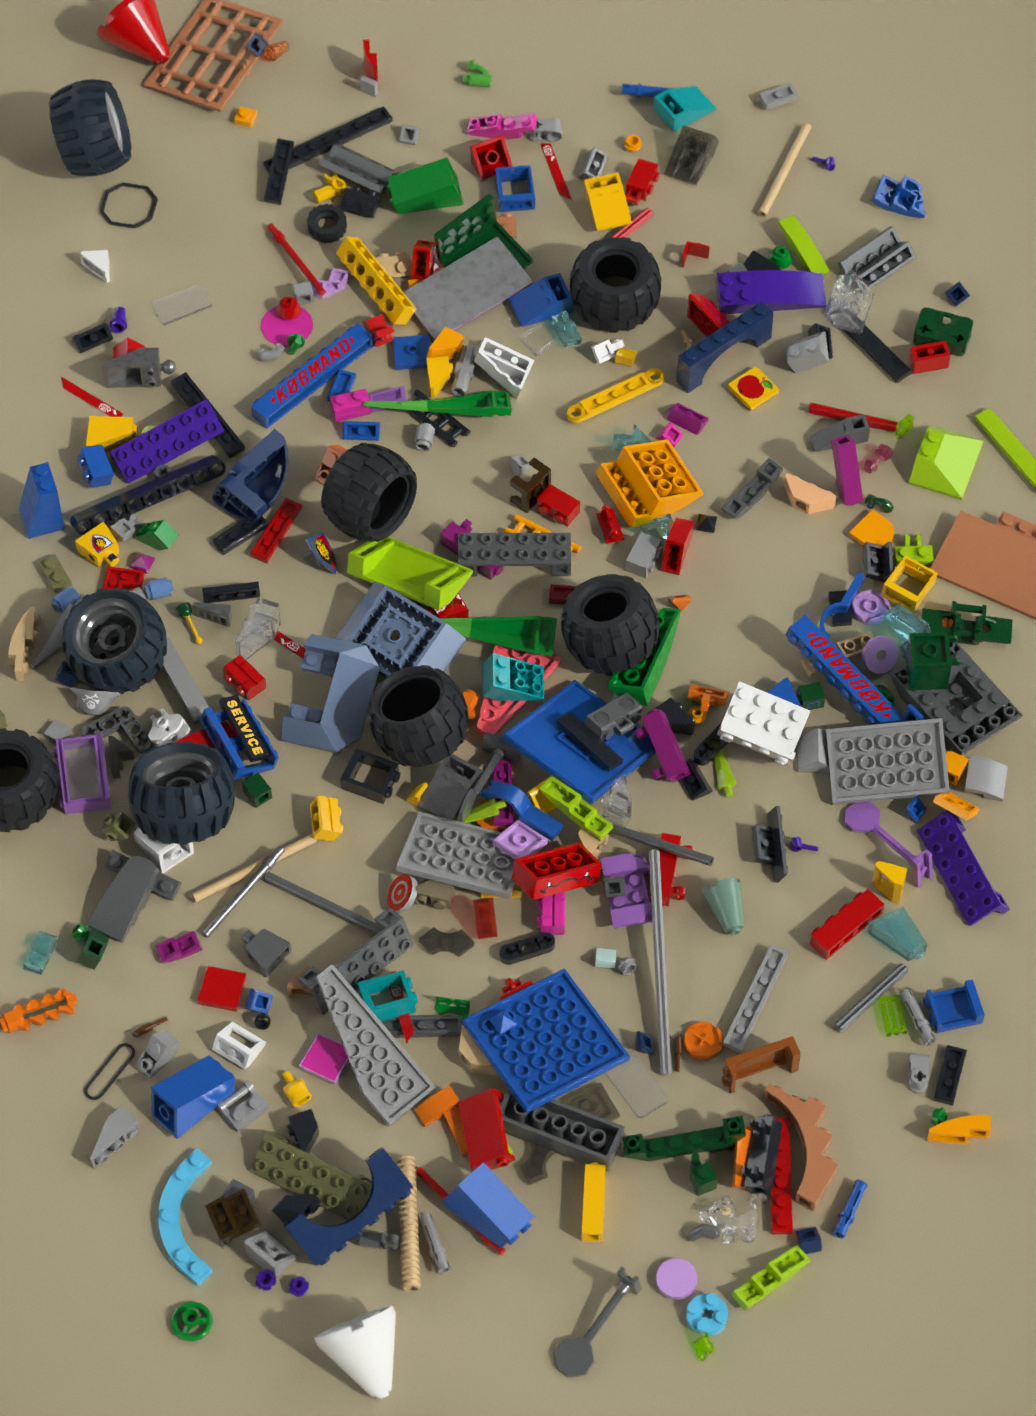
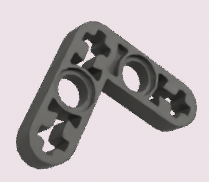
M120 707L87 724L82 729V736L90 735L88 732L94 733V735L98 734L99 729L97 727H99L103 738L122 729L139 754L147 753L152 748V742L147 732L129 707ZM124 714L125 716H128V718L125 719L124 717H121V715ZM105 722L113 723L111 728H104L102 725ZM132 727H137L139 731L135 734H131L129 732V729ZM139 738H141L142 742L146 744L145 747H143V745H140Z

